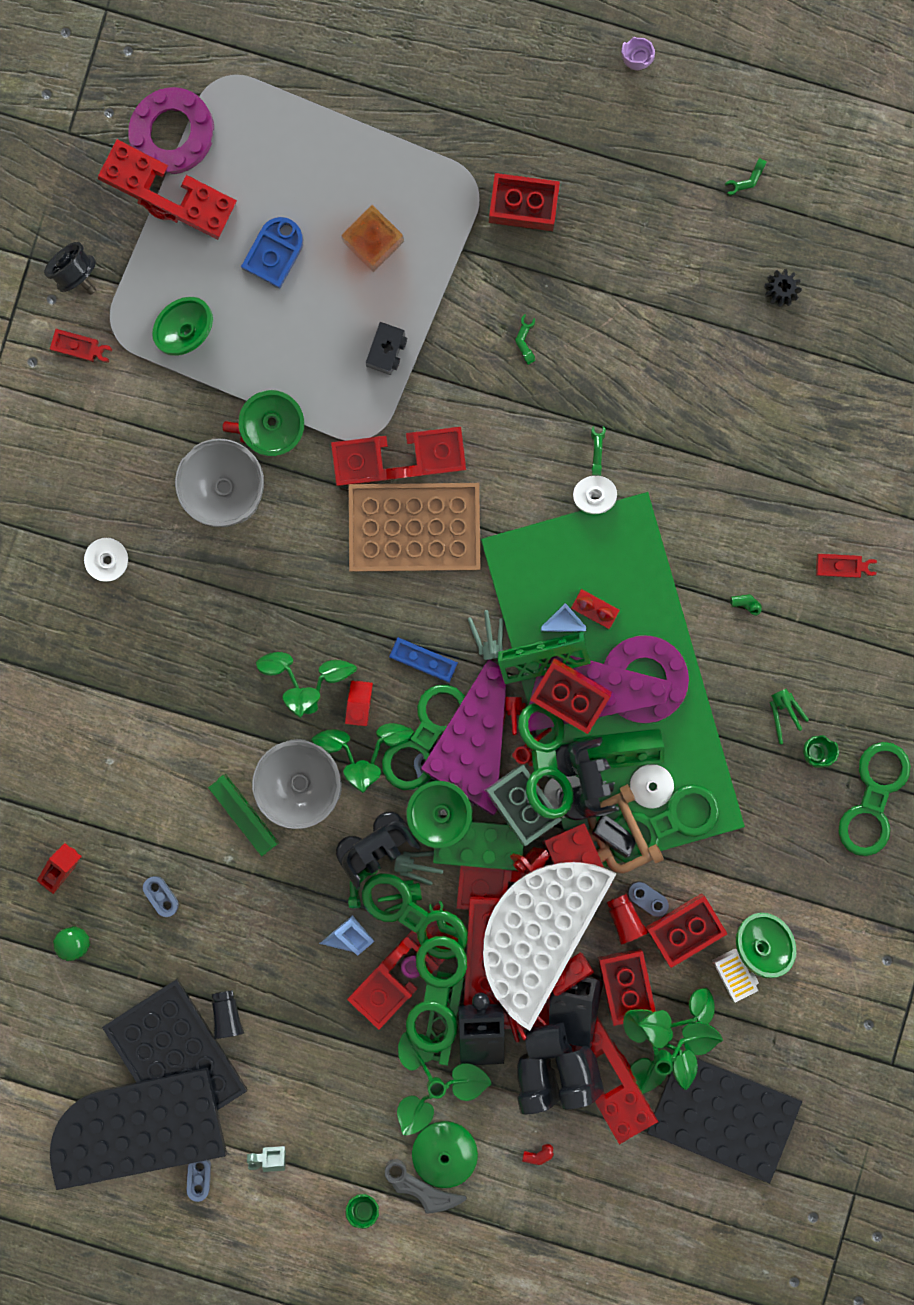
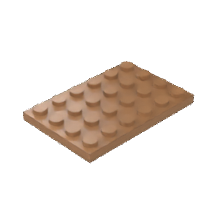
M479 483L349 484V571H480Z

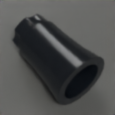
M233 990L212 994L214 1002L212 1003L214 1039L244 1034Z

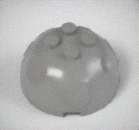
M211 439L197 444L182 458L176 472L175 487L181 506L193 519L213 527H227L246 521L256 512L264 490V476L258 460L246 447L232 440Z
M292 739L275 745L262 756L253 774L252 790L258 808L270 821L285 828L302 829L316 825L327 818L340 798L342 783L336 762L328 752L312 742Z

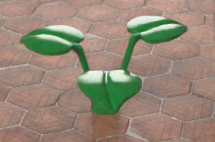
M273 652L264 655L256 662L258 671L265 675H277L284 670L288 672L295 688L289 689L283 694V702L299 718L303 714H312L318 710L317 702L320 700V688L324 679L328 683H336L357 671V667L354 664L343 660H330L322 664L318 669L321 676L318 678L316 689L310 687L300 689L291 668L288 667L293 664V658L289 654Z
M389 723L379 727L376 731L379 739L377 740L371 763L366 760H360L355 764L349 746L346 744L350 741V736L344 731L336 729L322 731L312 737L311 742L322 747L328 753L337 752L344 748L351 763L344 768V777L352 786L364 793L381 776V769L375 765L381 743L384 742L388 746L402 744L414 735V731L407 726L397 723Z
M700 988L694 991L689 1000V1009L693 1015L691 1019L671 1024L670 1015L664 1010H658L645 1017L638 1026L643 1030L647 1040L653 1047L658 1049L668 1047L675 1050L676 1047L668 1043L673 1038L671 1028L694 1023L696 1020L697 1022L709 1024L715 1011L713 996L708 988ZM680 1049L676 1056V1061L672 1062V1071L679 1086L686 1090L690 1087L697 1074L698 1063L695 1054L691 1050H685L682 1053Z
M639 1009L626 1012L623 1025L627 1036L631 1040L641 1043L647 1039L638 1024L649 1014L653 1013L652 1011ZM690 1023L683 1028L682 1034L684 1038L679 1040L672 1055L666 1050H658L653 1047V1061L648 1058H641L632 1063L630 1068L642 1094L656 1088L672 1072V1062L676 1061V1056L683 1043L686 1050H691L695 1055H703L710 1052L717 1044L723 1041L720 1033L706 1023Z
M407 1032L402 1034L398 1044V1055L402 1065L412 1071L421 1065L429 1079L427 1082L428 1095L422 1097L421 1100L414 1095L407 1096L400 1101L397 1107V1117L404 1136L421 1131L432 1121L434 1108L425 1100L442 1098L446 1093V1089L451 1084H453L452 1091L454 1095L463 1101L477 1098L491 1085V1080L487 1074L479 1067L469 1063H462L454 1067L452 1070L453 1080H449L447 1083H444L438 1077H432L425 1062H429L433 1058L434 1053L418 1049L410 1041ZM418 1033L424 1041L432 1043L430 1038Z

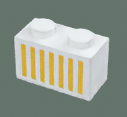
M733 949L712 960L734 1002L758 991L756 985L759 982L753 972L749 973L747 967L740 959L737 949Z

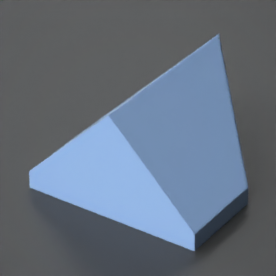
M566 603L541 626V632L586 631V626Z
M352 915L319 944L354 952L358 956L374 940Z

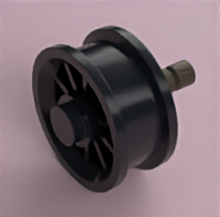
M80 242L70 243L58 251L46 265L44 275L57 283L56 287L60 292L70 291L80 284L92 295L95 293L96 288L87 280V277L93 271L96 260L92 255H87L83 251L84 247Z

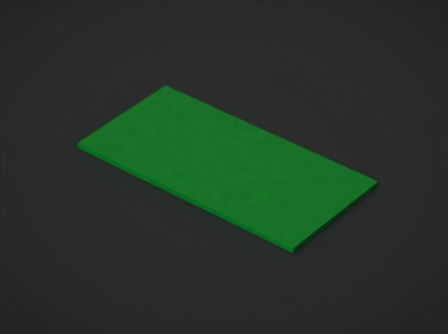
M645 492L617 500L611 509L601 514H589L581 510L481 539L512 648L578 633L541 632V626L565 603L571 609L580 590L583 589L620 610L610 629L572 610L586 626L584 635L590 661L603 664L611 650L619 643L632 637L646 635L658 637L669 642L680 652L686 663L689 675L686 696L679 708L667 718L652 723H638L627 720L618 714L598 717L588 734L571 724H565V739L562 744L574 742V738L653 729L661 730L664 743V763H656L654 765H659L670 773L674 783L673 793L683 786L692 784L703 786L711 791L718 801L719 816L713 829L705 835L691 837L676 831L660 838L658 844L660 851L744 828L745 825L649 493ZM582 650L572 652L571 656L584 659ZM650 658L636 659L626 668L629 671L666 680L665 671L662 666ZM536 661L530 662L527 668L533 671L538 670L540 663ZM536 677L521 681L528 705ZM550 727L552 731L538 742L543 744L551 743L555 737V727ZM548 728L535 730L536 735L538 736ZM645 765L610 768L600 771L602 781H606V783L614 781L615 784L611 795L599 797V802L620 793V788L627 784L630 787V781L635 771ZM652 782L649 784L651 791L657 788L656 783ZM699 794L685 795L677 804V818L686 827H700L709 818V803ZM634 800L628 803L631 812L643 813L651 818L667 811L668 802L657 808H646ZM620 810L619 812L606 814V816L614 821L622 812ZM561 817L564 831L582 823H585L587 830L591 829L588 818L570 820ZM636 821L648 846L650 843L649 830L643 823ZM627 823L621 825V827L631 833ZM597 841L593 842L596 850L600 849ZM635 844L630 855L641 853L637 844ZM614 856V859H615V861H616L617 863H621V862H622L621 860H619L618 858H616V857ZM606 861L602 862L604 867L608 866Z

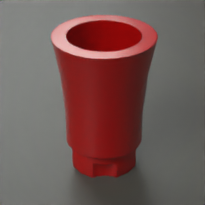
M627 894L607 902L611 909L609 912L614 921L621 945L649 933L636 913L632 902H629Z

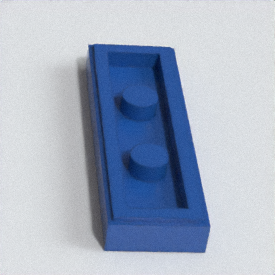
M398 637L389 658L446 682H450L458 663Z

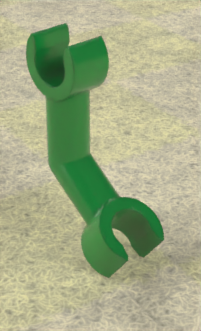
M758 159L749 180L740 182L734 180L727 181L725 186L733 185L735 188L734 191L728 192L727 195L733 196L737 191L755 187L767 161Z
M524 314L521 318L522 326L515 342L524 360L529 365L535 361V356L524 340L529 329L534 327L535 318L531 324H525L526 314Z
M593 426L591 430V438L594 440L592 475L601 476L603 439L605 438L606 429L603 426L602 433L598 434L594 431L595 428Z
M365 868L357 874L360 878V883L368 876L376 875L378 871L371 874ZM350 881L349 908H360L359 890L357 891Z
M439 901V904H440V907H441L440 910L443 911V909H444L443 902H442V901ZM431 903L429 904L430 912L435 911ZM436 920L441 932L458 938L454 927L447 925L445 921Z

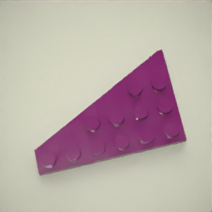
M570 655V658H572V659H574V660L583 659V658H579V657H575V656H571V655ZM558 656L551 657L548 662L552 663L554 658L559 660L560 662H562L563 659ZM590 661L591 664L572 668L612 692L599 717L667 703L672 682L594 661ZM543 676L536 677L532 695L538 687L539 683L541 682ZM535 712L531 714L528 720L530 732L554 727L552 720L544 713Z
M488 659L420 770L437 781H446L457 785L465 792L471 803L493 816L497 808L484 790L499 780L506 684L500 666Z

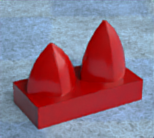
M583 589L580 590L571 607L572 610L607 629H610L620 611Z

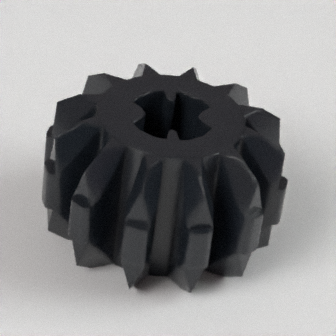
M787 269L783 270L782 275L776 270L774 276H768L767 280L769 283H766L764 288L769 290L765 293V297H773L770 301L771 304L777 300L778 307H782L784 302L787 306H790L792 300L797 301L799 298L797 293H800L802 288L797 286L801 282L800 279H793L796 275L794 272L788 276ZM781 284L784 285L785 292H782V288L779 287Z

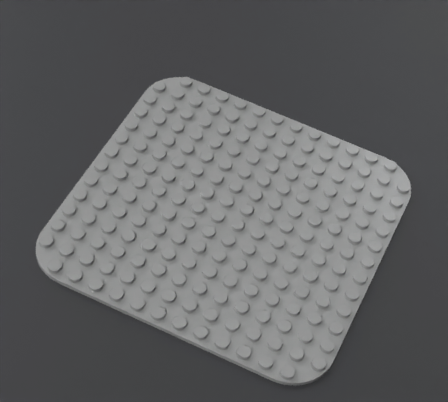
M229 75L219 78L208 85L199 96L210 110L214 121L210 150L204 159L192 169L179 174L166 173L158 195L180 205L187 192L181 185L185 176L188 175L237 200L218 240L181 221L176 223L172 220H162L149 213L111 303L110 324L118 342L130 353L244 401H247L254 394L265 390L284 392L299 404L304 416V425L342 441L374 437L385 429L394 415L476 219L480 201L476 181L463 165L450 158L258 79L245 75ZM188 121L178 147L188 140L191 132L190 121ZM285 217L291 219L299 226L303 236V246L279 289L241 268V265L264 224L273 218ZM284 225L280 233L285 236L290 235L292 227ZM197 297L202 299L210 307L213 314V325L206 340L198 348L184 355L171 356L159 350L153 341L152 331L155 320L167 305L180 298ZM380 322L405 330V337L408 338L405 349H400L398 357L401 358L397 371L393 370L391 375L366 367V360ZM388 345L387 348H383L384 353L386 354L388 353V351H392L391 345Z

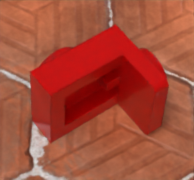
M533 847L525 857L514 853L510 856L514 861L513 866L520 873H530L542 868L545 865V861L550 857L545 849Z

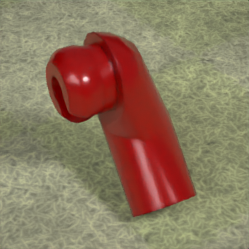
M228 421L223 423L222 428L224 432L241 435L239 423ZM241 436L240 442L246 444Z
M544 1144L542 1150L538 1153L524 1151L522 1162L535 1165L546 1163L554 1155L553 1146Z

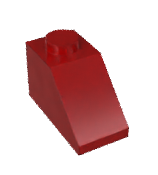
M351 680L345 724L368 726L373 683Z
M64 843L49 858L36 881L54 894L74 870L82 856L74 848Z

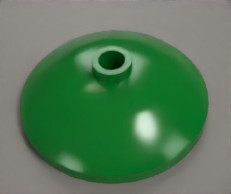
M197 297L180 298L167 305L158 315L153 326L152 336L155 345L163 353L171 356L184 355L198 348L208 337L213 325V314L206 302Z
M277 390L261 391L251 396L243 405L239 415V431L244 442L255 452L267 456L282 455L293 449L303 435V412L299 404L288 394ZM269 418H275L276 423L270 425L268 423Z
M432 781L419 787L411 796L407 807V822L412 834L421 843L433 848H445L461 841L469 831L472 823V806L465 792L457 785L446 781ZM442 810H445L447 813L445 818H442L440 815Z
M755 913L747 917L740 924L736 934V947L740 959L751 972L760 977L771 979L786 974L792 968L796 959V942L791 930L780 918L769 913Z
M451 1121L432 1123L425 1127L414 1141L412 1148L414 1168L418 1175L432 1186L438 1188L458 1186L471 1176L477 1164L478 1151L476 1142L471 1133L458 1123ZM447 1155L449 1157L448 1161H442L441 1156Z

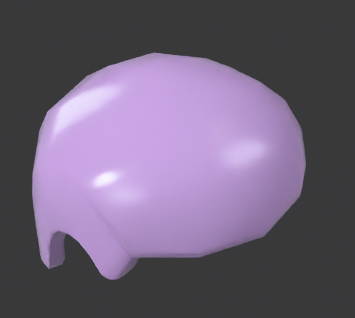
M633 37L629 42L623 43L621 55L626 66L638 71L647 68L654 61L655 49L647 39Z

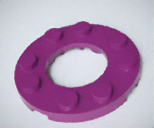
M177 87L160 89L145 97L134 110L128 129L130 146L167 164L168 168L165 173L179 174L195 167L207 155L212 145L214 121L206 104L193 92ZM170 110L183 112L191 123V132L188 140L175 150L158 148L151 138L152 124L160 114Z
M654 636L632 637L614 647L603 664L626 670L628 665L634 660L650 658L662 666L665 671L666 680L671 681L672 685L667 703L617 714L633 722H657L674 713L683 702L689 684L688 669L680 652L669 642Z

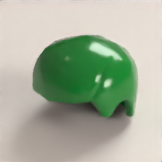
M824 735L812 736L804 744V758L809 765L815 768H827L837 761L839 756L838 744L829 740Z
M76 926L61 930L53 941L55 953L60 959L66 961H73L83 957L90 946L87 933Z
M358 1194L351 1198L346 1205L345 1216L353 1227L366 1229L376 1223L379 1216V1205L373 1197L366 1194Z

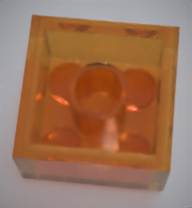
M373 205L341 235L343 243L373 272L404 242L403 234Z

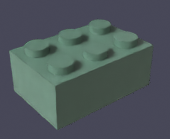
M519 765L484 791L519 842L526 846L559 823L561 818H545L534 811L526 795V784L530 773L524 765ZM536 785V793L540 802L545 807L554 809L539 786Z

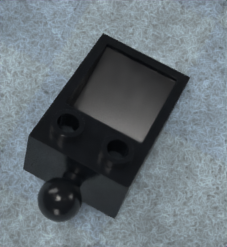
M586 977L572 986L571 991L566 990L559 996H555L553 992L551 993L549 1025L564 1023L569 1044L591 1048L603 987L602 981Z
M485 993L475 994L472 998V1005L458 1006L460 1064H504L502 1004H489V997Z

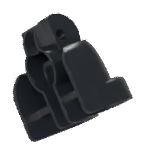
M602 736L565 743L556 750L558 770L565 774L566 777L578 775L580 781L579 786L572 787L574 792L573 804L569 812L564 815L567 819L583 820L620 811L619 807L615 805L601 808L599 797L611 795L615 784L614 781L608 783L602 781L600 771L611 768L606 758L589 760L587 749L600 746L603 741ZM563 793L559 797L558 808L563 802Z
M384 812L375 819L373 832L362 839L357 836L343 838L336 847V857L358 891L360 890V878L357 873L365 868H368L371 874L382 869L378 860L387 855L391 862L394 861V859L401 855L397 847L408 841L410 846L421 850L422 847L399 814Z
M564 1023L535 1026L530 1031L526 1030L525 1043L528 1053L523 1054L517 1064V1077L520 1088L517 1101L521 1114L527 1115L544 1112L552 1108L559 1101L562 1109L582 1108L594 1103L604 1093L595 1054L587 1046H582L580 1050L573 1052L572 1047L567 1041ZM553 1058L556 1059L562 1086L560 1090L555 1069L551 1067V1059Z

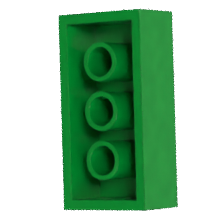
M472 821L469 831L461 841L449 847L434 848L433 863L516 870L513 866L514 861L510 856L513 853L523 856V845L519 842L508 824Z

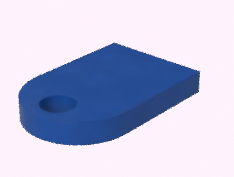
M285 217L273 218L266 222L241 268L280 289L303 246V236L299 226L291 219ZM284 225L292 227L290 235L285 236L280 233Z

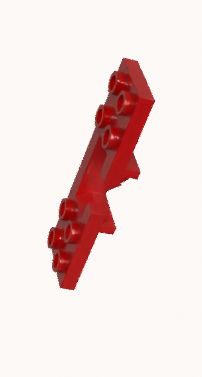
M118 139L116 140L98 175V180L138 199L137 203L144 206L151 215L158 219L172 220L176 223L181 221L217 240L219 239L237 200L186 175L181 187L186 189L187 192L181 204L178 205L149 190L156 175L163 178L168 165Z
M461 427L406 433L407 444L415 445L417 465L383 469L381 447H388L387 436L331 442L336 485L466 470Z
M460 866L456 908L469 910L470 897L501 898L508 889V881L517 882L528 873H520L517 870Z
M437 903L433 910H440V904ZM436 921L428 924L426 929L428 939L435 936H446L458 942V938L441 932ZM412 930L347 998L378 1030L418 989L410 980L403 986L389 973L411 948L418 952L421 945L417 939V933ZM435 946L440 949H450L445 946ZM427 953L425 965L432 974L445 959H438Z
M597 1016L590 1049L596 1058L605 1053L622 1084L606 1094L603 1093L595 1103L620 1145L654 1125L658 1120L636 1083L637 1080L626 1057L618 1049L615 1042H612ZM569 1044L573 1052L582 1048L581 1046Z

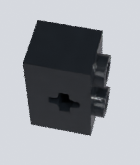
M380 322L366 360V367L389 375L392 374L393 370L397 371L401 359L398 357L400 349H405L408 340L405 337V330ZM388 345H391L392 351H388L387 354L384 353L383 348H387Z

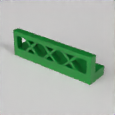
M583 631L498 652V663L505 684L545 675L551 665L548 661L554 656L562 658V663L571 668L591 664ZM582 650L584 659L574 660L570 658L572 652ZM533 661L542 664L538 670L534 671L527 668V666ZM514 666L520 669L517 675L508 677L506 668Z
M227 774L219 777L215 783L208 787L261 857L280 843Z
M438 970L437 978L441 979V976L449 978L455 973ZM464 977L449 990V993L452 992L451 998L449 999L448 997L449 1009L453 1012L455 1019L457 1017ZM430 1010L426 1036L430 1038L432 1033L434 1036L431 1039L432 1043L435 1040L440 1042L439 1038L443 1036L444 1040L447 1035L448 1024L438 1012H436L438 1016L434 1018L435 1011ZM441 1019L445 1024V1030L436 1035L432 1029V1024ZM451 1045L441 1051L440 1056L434 1055L431 1060L439 1061V1064L448 1066Z

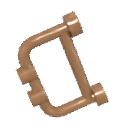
M628 784L620 788V793L600 802V806L602 808L618 804L642 856L625 864H618L610 847L591 834L597 823L596 817L588 818L591 828L588 832L592 841H597L600 849L597 850L601 862L606 861L610 869L616 873L629 872L652 860L655 863L664 860L657 844L648 847L628 806V803L635 800Z

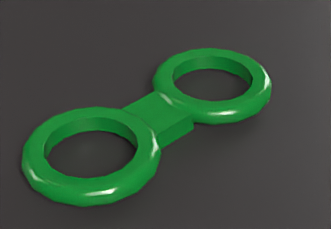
M436 685L429 688L421 696L417 705L418 718L421 724L412 738L402 744L390 746L386 750L382 760V771L386 780L394 787L401 790H415L431 779L429 775L423 772L416 780H400L392 772L391 761L393 756L404 748H412L419 751L426 761L431 753L430 750L447 727L436 725L429 720L426 714L428 701L438 694H448L453 696L460 705L465 695L457 688L450 685Z
M533 703L522 710L518 721V729L522 740L533 750L534 772L527 781L526 795L531 807L542 817L549 819L561 818L569 812L573 804L574 795L570 781L557 767L556 750L561 747L565 739V726L563 719ZM535 712L544 713L552 720L555 727V737L551 743H539L532 737L528 728V720L531 714ZM545 776L551 777L562 787L564 794L563 802L558 809L547 808L538 799L536 785L540 778Z
M880 742L873 744L864 751L860 758L858 770L861 780L867 787L861 804L851 807L844 813L839 822L838 830L842 844L855 855L870 856L877 854L885 847L889 840L891 828L888 818L883 813L889 793L896 792L905 785L910 776L911 768L907 754L902 748L893 743ZM889 751L895 754L900 761V775L891 784L880 785L874 782L869 775V761L877 752ZM862 813H869L875 816L881 827L880 837L877 842L868 847L855 845L848 834L850 821L856 815Z
M692 784L683 786L673 793L668 802L667 811L651 818L643 813L633 811L632 815L635 821H640L648 828L650 833L648 847L655 844L658 846L660 838L676 831L691 837L705 835L713 829L718 821L719 806L717 799L711 791L703 786ZM692 793L703 796L710 807L708 820L702 826L696 828L686 827L681 824L676 813L677 804L680 799ZM623 814L614 819V822L621 826L626 823ZM610 847L613 855L624 863L642 856L640 853L625 858Z
M380 873L372 876L364 884L362 902L366 910L374 918L383 922L399 921L417 933L420 945L428 940L426 932L428 924L436 920L448 922L455 928L458 934L457 943L463 947V950L465 949L468 936L464 923L456 915L448 911L435 910L428 913L413 903L412 893L408 885L401 878L392 874ZM388 883L395 886L402 895V907L395 912L380 910L372 900L371 892L375 885ZM432 947L427 952L438 959L456 957L451 949Z
M435 936L426 940L419 947L416 955V968L420 977L427 985L424 1002L417 1004L409 1012L406 1020V1032L410 1041L418 1049L428 1053L443 1051L455 1040L457 1021L453 1012L447 1007L450 987L457 985L462 980L467 970V956L463 947L455 940L446 936ZM445 946L455 953L458 960V968L452 977L439 979L428 971L425 965V957L430 948ZM433 1010L445 1018L448 1024V1032L443 1041L429 1043L418 1035L415 1022L421 1012Z

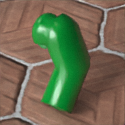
M750 594L731 596L730 598L732 607L743 606L754 616L759 615L762 611L760 602Z

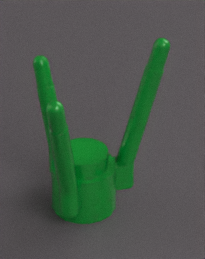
M787 688L771 695L773 701L769 702L773 710L780 745L783 744L777 707L780 710L787 708L799 731L802 730V727L791 706L795 707L805 722L809 721Z
M413 880L404 881L412 893V902L417 904L416 901L422 900L420 883H414ZM396 894L378 898V902L401 899L402 895ZM403 902L394 905L390 908H387L384 911L391 912L400 909L402 907Z

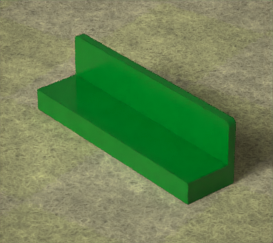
M660 729L597 735V737L602 736L603 738L601 745L587 749L590 761L604 757L611 768L664 763V743ZM595 736L574 738V741H578V740H582V739H586V738H590V737H595Z

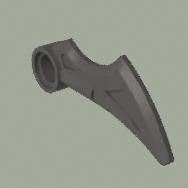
M392 1159L386 1164L385 1177L393 1185L396 1192L407 1193L418 1198L426 1214L448 1210L467 1199L466 1195L438 1190L408 1174L405 1163L399 1159ZM399 1166L402 1169L401 1175L393 1177L389 1173L390 1168Z

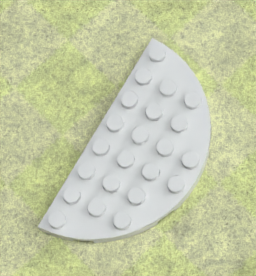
M581 862L547 865L528 873L515 882L495 906L488 921L484 938L483 957L487 979L496 999L499 1000L508 1014L529 1031L616 873L597 865Z

